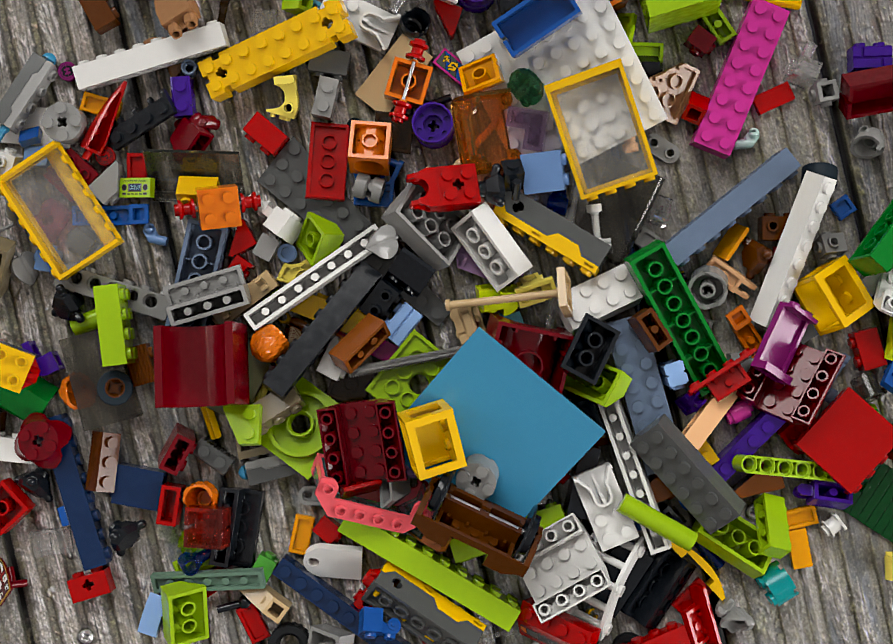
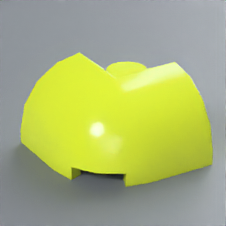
M490 283L475 285L476 298L515 294L514 288L518 286L511 284V286H505L496 292ZM518 302L478 307L480 313H495L500 310L503 316H507L517 310L519 304Z

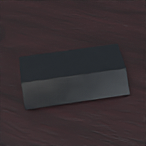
M242 487L220 488L209 565L224 568L231 566L253 568L265 491Z
M671 549L656 553L653 562L620 610L650 630L656 629L697 568Z

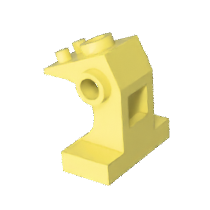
M297 75L273 77L274 85L284 91L285 101L280 107L266 109V111L270 112V117H276L277 114L279 119L290 122L291 119H296L300 108ZM288 104L292 106L291 111L287 109Z
M536 272L519 278V282H516L518 287L514 288L515 294L554 290L556 286L552 276L543 278L542 274L539 275ZM551 298L519 301L518 304L521 309L545 302Z

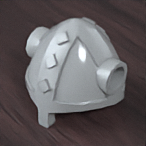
M864 125L859 128V133L850 146L851 154L860 159L874 158L884 151V134L880 129Z

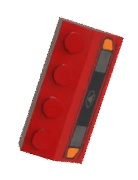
M530 597L522 601L521 612L517 618L520 634L540 644H597L601 632L600 628L566 612L541 624L532 606L535 604L533 598Z

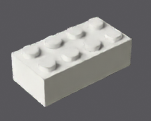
M487 202L470 211L450 228L496 292L533 267Z
M621 264L571 288L573 317H564L559 308L557 297L554 298L552 304L565 328L575 335L585 313L603 322L638 305L643 295L625 264Z

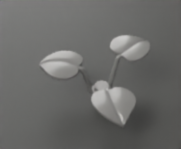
M20 194L34 216V209L30 199L26 194ZM8 201L5 204V214L12 223L0 228V233L16 224L22 228L18 222L17 214L9 209ZM15 251L14 255L17 258L11 261L12 272L21 282L33 285L39 273V270L34 269V253L24 251L20 255L19 252Z
M383 225L373 233L365 249L380 258L390 259L398 251L399 245L397 240H403L396 233L393 226Z

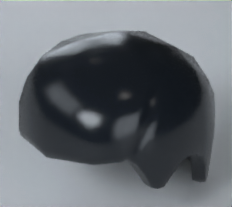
M419 7L405 11L399 21L402 32L410 38L424 36L431 24L430 15Z

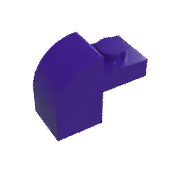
M27 341L21 344L23 349L37 354L36 361L41 370L39 376L53 375L65 369L57 351H50L41 355L35 341Z

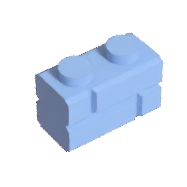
M406 302L404 304L399 303L393 310L395 315L391 320L389 318L385 320L391 333L388 338L399 347L424 317Z
M671 359L657 365L659 374H662L660 376L662 384L668 386L669 389H682L685 387L684 384L689 381L687 373L684 372L683 361Z

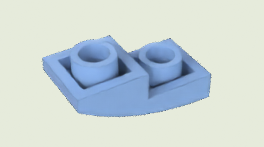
M150 592L137 632L157 638L163 623L161 595Z

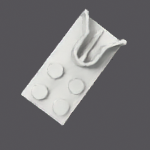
M323 0L319 9L324 8L325 6L323 2H326L328 0ZM342 0L349 14L346 18L352 22L358 36L354 41L385 55L397 30L401 15L399 13L393 15L364 0Z
M609 462L572 476L602 552L639 537L633 520L616 511L623 499V495L612 471L613 467Z

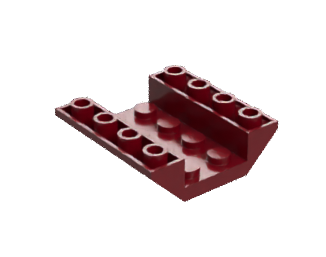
M800 343L786 372L787 375L793 378L790 386L774 382L751 366L747 374L752 380L738 389L736 395L756 409L790 424L810 426L846 355L826 348L825 352Z
M379 398L345 402L316 410L327 477L334 478L338 483V487H347L352 482L387 479V482L408 480L395 400Z

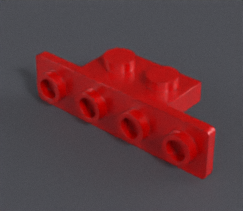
M756 347L752 350L749 348L743 350L739 354L740 357L738 359L726 361L722 365L724 368L719 371L714 369L706 375L707 379L702 382L697 380L692 383L687 394L690 397L704 387H707L718 403L752 380L741 363L754 356L758 350Z
M697 584L689 585L694 603L682 610L681 615L691 644H722L706 587Z

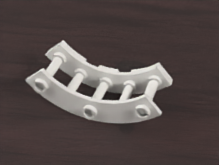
M594 531L590 536L602 560L620 569V574L616 582H611L612 586L607 588L611 590L607 604L594 597L584 600V602L604 611L601 621L579 610L577 605L564 612L600 628L601 632L598 638L600 641H602L605 635L608 636L613 628L611 624L618 598L625 591L624 584L637 559L644 555L646 547H644L645 538L642 536L636 545L629 541L619 545L631 551L625 563L600 551Z

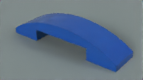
M149 204L102 206L114 226L149 224ZM72 206V225L91 226L80 208Z

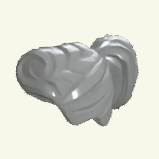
M725 596L723 601L721 599L718 600L715 614L717 617H721L720 627L726 628L730 633L749 631L754 627L755 621L752 616L743 608L735 606L733 599Z

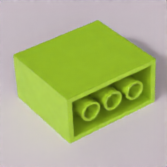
M639 0L648 34L697 20L704 16L717 14L722 0Z

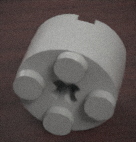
M59 101L48 107L41 120V125L51 139L62 144H76L81 142L88 129V120L84 112L77 107Z
M702 265L690 276L688 288L699 308L707 310L723 304L727 297L728 277L718 267Z
M483 454L470 455L465 458L467 466L458 470L456 486L485 500L494 493L499 478V469L494 460H490Z

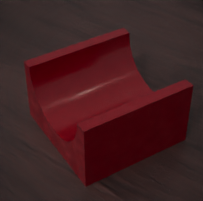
M490 313L486 332L562 394L567 374L559 366L574 335L562 327L557 326V329L542 328L513 321L496 313Z
M224 321V324L211 326H153L155 408L177 409L250 405L248 333L246 324Z

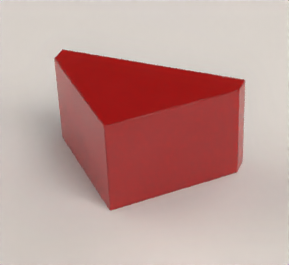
M434 0L433 7L447 35L452 40L455 37L463 8L450 5L441 0Z
M241 219L242 226H237L228 256L242 255L255 248L258 242L248 222L244 219Z

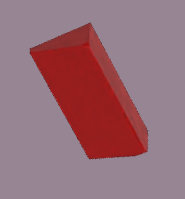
M382 480L352 482L347 487H339L340 498L346 499L377 491L382 484Z

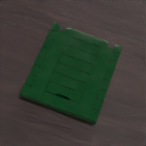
M883 463L882 465L878 464L874 468L876 472L869 479L865 478L861 483L863 485L857 493H853V505L843 511L893 543V469Z

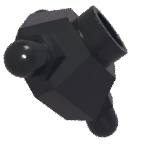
M495 163L489 175L485 176L483 181H478L480 197L491 204L503 207L505 205L504 177L500 174L501 165Z
M58 284L52 303V316L83 323L85 317L81 310L84 305L82 295L76 292H69L64 285Z
M37 467L35 471L30 470L15 477V483L37 498H43L48 503L53 501L50 482L48 481L50 475L43 469Z
M116 520L110 525L108 529L110 532V543L114 551H117L118 556H124L126 549L134 545L140 537V530L147 525L145 520L137 522Z

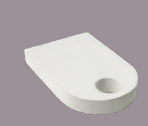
M317 543L311 545L305 551L303 564L307 571L313 575L328 578L362 579L363 546ZM309 558H315L317 561H312Z

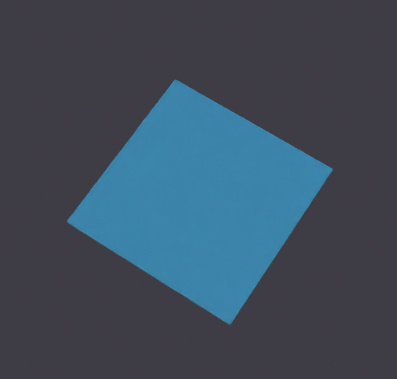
M481 327L476 329L408 408L411 409L444 399L453 408L465 458L473 454H483L490 460H494L498 466L499 478L494 493L487 500L522 517H526L530 513L533 506L537 505L606 432ZM400 428L405 464L411 468ZM451 459V460H448V461H444V462H441V463H438V464H435V465L426 467L425 469H429V468H432V467H435V466H438V465H441V464H445V463L451 462V461H453V460ZM459 469L456 470L455 475H454V477H453V479H452V481H451V483H453V484H455V485H456V475H457ZM431 478L425 479V481H427L428 483L431 480Z

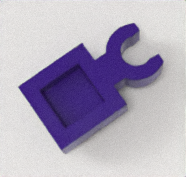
M698 391L690 397L687 393L680 395L674 402L687 416L697 412L707 400L699 399L698 395L701 392Z

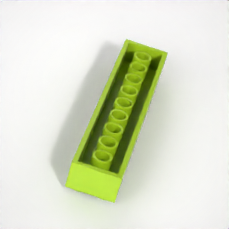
M346 520L342 521L337 530L507 632L510 631L521 612L519 602H517L518 599L509 593L507 595L500 592L501 589L492 583L490 585L486 584L481 576L475 573L471 575L467 572V568L460 564L454 565L450 562L451 559L444 554L439 556L429 546L425 544L423 546L416 542L417 539L410 534L405 536L402 533Z

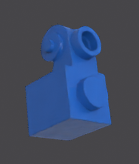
M364 606L359 611L358 635H364V638L367 639L384 636V640H395L396 634L401 629V622L397 618H391L385 623L383 621L384 608Z

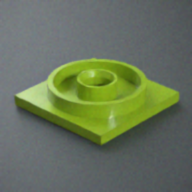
M413 329L390 359L434 352L440 349ZM449 357L448 359L445 358V360L441 358V361L436 359V362L431 360V363L429 361L426 364L425 362L424 364L423 362L422 364L419 363V365L418 363L417 365L414 364V366L412 364L410 367L407 365L405 368L400 366V369L395 367V370L390 368V371L389 369L388 371L383 370V372L381 370L365 391L375 399L395 400L397 413L407 410L420 395L411 390V378L415 375H422L428 380L429 385L450 359Z
M302 377L295 386L306 405L297 414H291L285 418L283 423L269 428L268 432L261 436V445L310 481L313 477L311 467L317 453L324 454L316 410L339 403ZM299 415H305L310 420V427L304 433H296L292 429V421Z

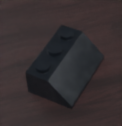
M585 313L559 367L569 377L587 387L595 386L621 332Z

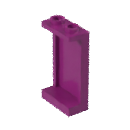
M794 301L779 303L750 365L774 382L789 386L793 380L792 377L786 374L807 326L809 324L817 325L818 320L812 317L813 314L811 312L801 309V305Z

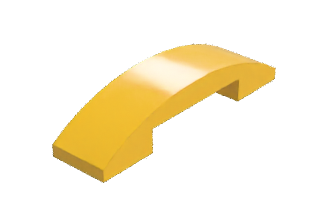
M671 542V548L681 558L688 553L710 576L705 582L706 585L723 601L725 599L723 587L718 576L707 561L693 549L687 551Z

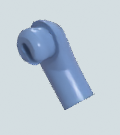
M152 223L144 225L143 233L149 243L167 246L168 237L160 236Z

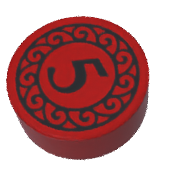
M105 146L101 155L95 154V158L100 165L108 167L116 161V153L112 148Z

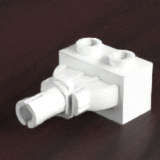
M261 199L258 215L262 218L268 217L263 225L293 245L303 226L300 223L302 219L286 207L283 210L278 206L273 209L271 201H263Z

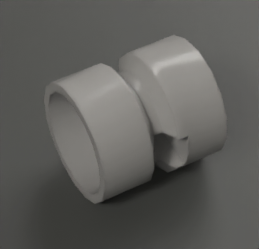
M359 172L354 183L352 196L360 199L367 197L368 201L380 204L386 180L378 177L371 179L370 175Z

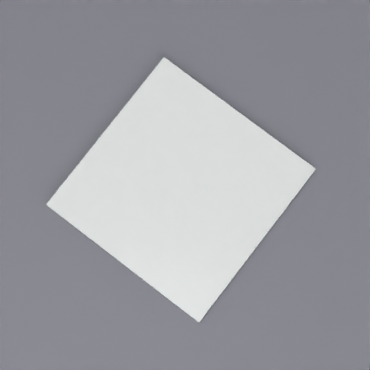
M575 0L583 14L516 59L511 56L503 43L505 40H502L496 31L456 52L462 65L495 53L505 82L477 94L491 122L499 119L495 130L510 159H520L521 154L563 149V153H566L544 86L621 58L644 131L668 119L609 0ZM617 74L557 95L579 164L637 135ZM569 161L568 165H565V172L571 169Z

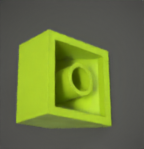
M307 212L296 245L310 265L314 266L340 248L344 234L336 223L313 212Z

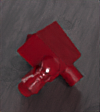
M197 112L190 119L185 117L174 122L176 129L170 136L175 160L185 169H189L191 176H200L197 171L201 174L205 173V169L202 166L195 167V164L214 138V135L207 129L218 130L220 127V120L215 116L201 115V113Z

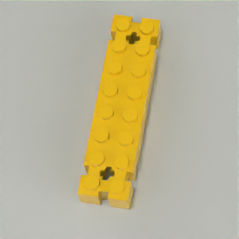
M342 0L323 2L325 7L322 9L315 6L219 52V58L217 59L210 56L198 62L197 65L202 77L210 82L206 84L211 99L220 103L233 97L232 91L234 90L241 93L337 48L335 43L338 41L345 44L358 38L352 22L346 18L349 14Z

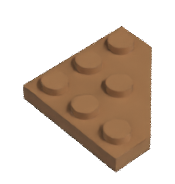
M679 63L648 78L668 117L664 121L673 125L678 124L700 74V70L686 63Z

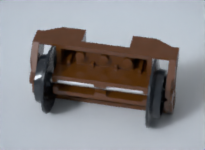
M456 470L444 473L441 477H432L411 524L416 526L427 539L444 547L450 537L486 553L483 562L484 566L500 574L518 575L523 578L530 567L538 547L537 545L542 538L543 526L540 525L541 517L537 515V505L533 506L527 518L487 499L482 500L457 488L455 484L451 483ZM432 494L431 500L427 506V510L431 512V517L428 518L422 515V513ZM518 554L523 556L525 555L523 562H520L514 558Z

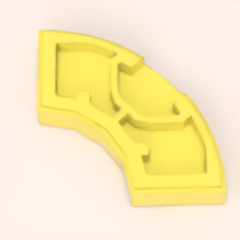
M307 259L297 264L284 263L276 280L289 283L312 266Z

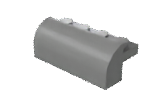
M240 264L163 287L168 307L165 308L171 326L180 325L251 303L250 290Z

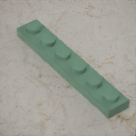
M263 567L153 572L150 575L154 593H161L160 586L177 581L204 584L207 591L264 589L267 585Z

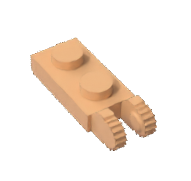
M714 254L705 264L720 268L728 277V290L732 293L735 292L745 300L750 296L746 291L738 288L741 283L754 291L757 288L746 276Z

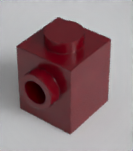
M698 24L683 45L689 49L693 56L702 58L705 54H711L716 47L713 43L717 38Z

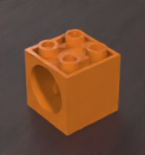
M351 120L348 147L350 173L358 174L361 172L368 175L389 176L392 150L391 123Z

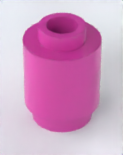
M741 399L732 404L724 417L729 425L733 423L736 425L751 417V412L754 410L752 405Z

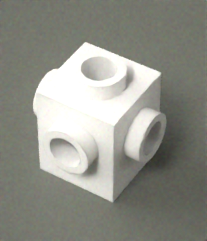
M5 147V149H0V175L22 162L24 156L17 154V150Z

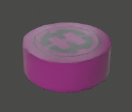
M72 62L61 63L58 67L59 77L66 82L75 81L72 67L76 65Z

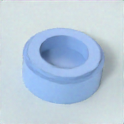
M282 244L277 251L278 258L284 263H291L297 258V249L291 244Z

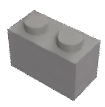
M320 75L311 112L314 118L333 122L341 87L338 79Z

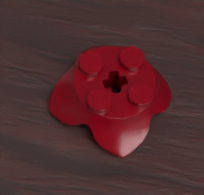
M31 413L23 421L18 436L15 439V453L21 460L31 461L41 468L54 469L62 460L61 449L70 441L72 428L63 421L49 420L43 413ZM38 436L39 438H44V441L41 442V446L40 444H37Z

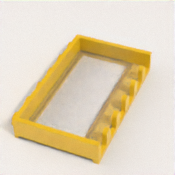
M50 142L0 176V194L5 196L9 209L17 214L19 224L28 231L30 241L39 248L41 258L46 263L48 262L52 268L50 270L52 275L59 279V281L68 280L83 268L124 243V240L60 142Z

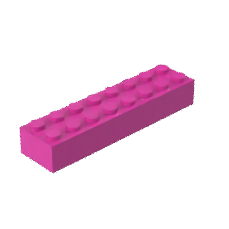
M750 0L736 31L737 35L733 38L710 93L708 110L700 125H697L689 145L724 160L730 157L791 11L765 0Z

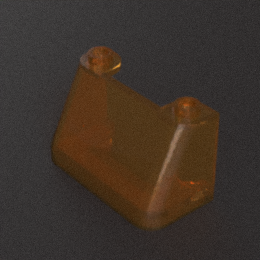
M510 88L471 93L456 97L451 102L461 164L475 163L477 175L489 173L493 164H500L503 160L520 159V151L517 148H510L504 110L511 107L513 101Z

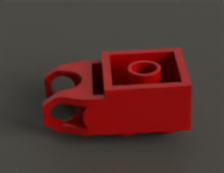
M475 163L428 167L416 173L406 175V183L419 185L426 193L424 197L411 201V204H409L410 209L425 212L438 211L439 213L475 209L481 203Z

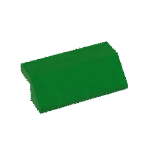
M40 376L35 384L23 388L20 393L0 387V407L24 421L31 413L38 412L44 414L47 405L57 394L59 388Z

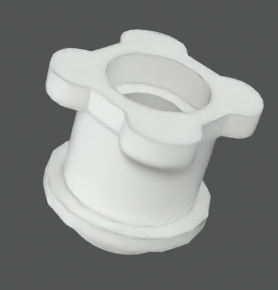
M831 512L829 519L821 521L822 526L820 529L827 537L829 535L835 537V534L841 529L847 530V527L836 513Z

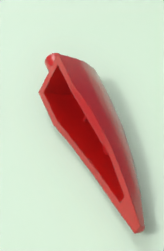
M123 81L105 102L79 145L85 149L82 155L83 159L89 161L92 153L101 155L109 139L127 85L126 81Z

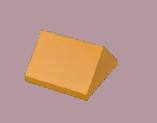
M495 53L458 67L465 96H472L505 82Z

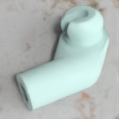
M757 128L749 129L744 139L736 141L733 149L752 148L759 139V130Z

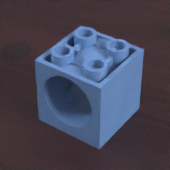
M563 149L520 155L525 172L524 195L567 189V185L570 184L569 173L565 172L568 158L566 153H563Z

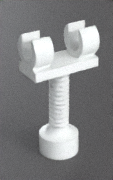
M601 203L586 205V212L591 215L593 235L612 246L611 238L600 237L599 212L602 211Z

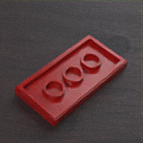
M311 121L305 199L344 202L350 135L349 125Z

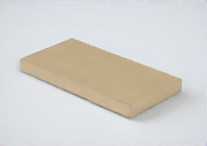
M403 33L355 93V96L374 111L391 112L395 108V105L392 104L393 101L385 99L384 93L395 56L410 60L405 56L406 53H410L412 47L409 45L411 39ZM423 51L422 56L425 58V62L420 64L428 66L433 57L426 51Z

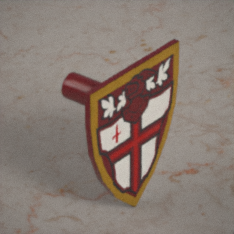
M0 557V606H2L13 588L27 587L28 581L27 579L16 580L14 567H7L4 560Z

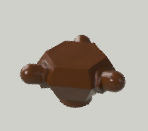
M745 236L741 242L744 246V250L741 252L743 266L748 270L746 278L752 280L756 274L758 275L771 263L773 251L754 239L751 240Z

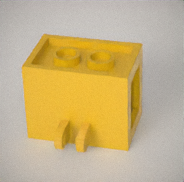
M846 255L819 265L800 278L794 289V294L799 300L798 304L801 305V308L803 307L804 310L813 314L812 317L818 320L817 325H814L820 336L846 328L875 307L872 297L854 267L848 262L849 259Z
M444 399L397 413L411 469L420 481L467 466L453 408ZM451 459L453 460V461L448 462V463H445V464H441V465H438V466H435V467H432V468H429V469H425L426 467H429V466H432V465H435V464H438V463H441V462H444V461H448V460H451Z

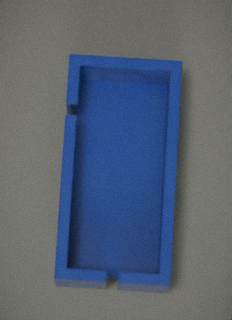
M524 0L491 24L499 37L505 40L503 43L511 56L516 59L583 13L575 0Z

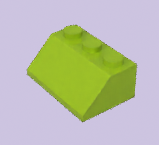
M605 364L595 386L587 387L567 375L563 389L606 408L624 397L632 378L624 371Z
M177 581L160 586L163 632L167 643L190 644L209 638L206 585Z

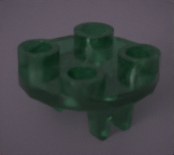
M518 68L511 73L507 89L521 102L522 106L529 107L530 105H535L543 97L545 85L530 69Z

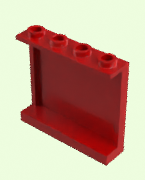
M846 387L821 412L792 446L796 450H801L845 490V494H855L862 488L863 485L861 483L865 478L869 479L876 472L874 468L878 464L882 465L889 457L887 454L893 450V425L854 390Z

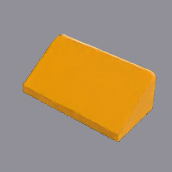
M737 223L728 229L712 255H716L724 262L729 261L750 231L749 228Z

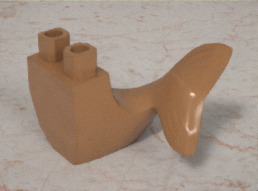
M154 0L156 15L161 25L174 39L177 40L182 37V34L187 32V29H194L198 26V19L201 18L195 0ZM158 37L148 38L144 41V44L151 43V39ZM181 63L167 67L171 77L179 76L182 71Z

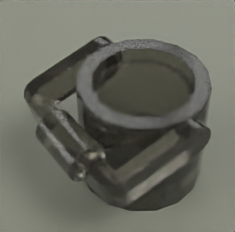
M874 372L864 373L850 381L853 390L867 403L873 402L887 393V390L879 385Z

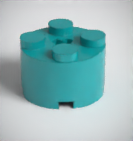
M775 560L769 564L765 575L754 580L759 587L766 590L767 593L764 595L769 603L779 607L797 596L799 592L794 590L796 586L784 568L779 569L778 565L780 563Z

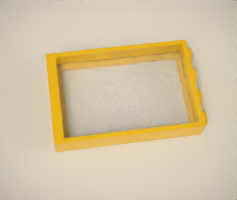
M621 58L544 86L581 200L586 199L589 202L598 199V194L605 192L607 196L616 193V188L624 186L625 189L636 186V181L643 179L645 183L656 179L655 175L658 174Z

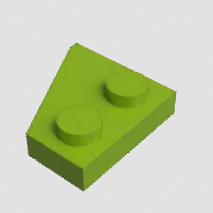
M261 404L223 406L225 415L239 445H261L263 408Z

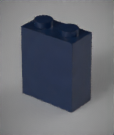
M125 462L118 464L114 493H109V497H112L111 503L158 511L161 486L166 483L168 472L158 468Z

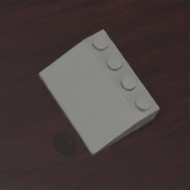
M409 183L389 205L381 218L388 225L393 226L401 239L425 263L436 271L449 267L462 246L450 228L465 216L460 210L438 213V211L425 212L410 209L409 204H411V201L424 197L426 193L421 186Z

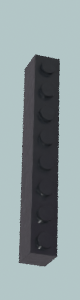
M362 261L360 265L356 264L350 272L352 275L348 279L342 280L338 286V292L336 294L332 293L326 300L327 305L324 309L320 308L313 316L315 318L314 321L304 326L301 331L302 335L298 340L295 338L288 347L290 350L286 355L282 354L277 359V366L273 370L269 369L264 375V387L282 401L380 281L382 274L365 261Z

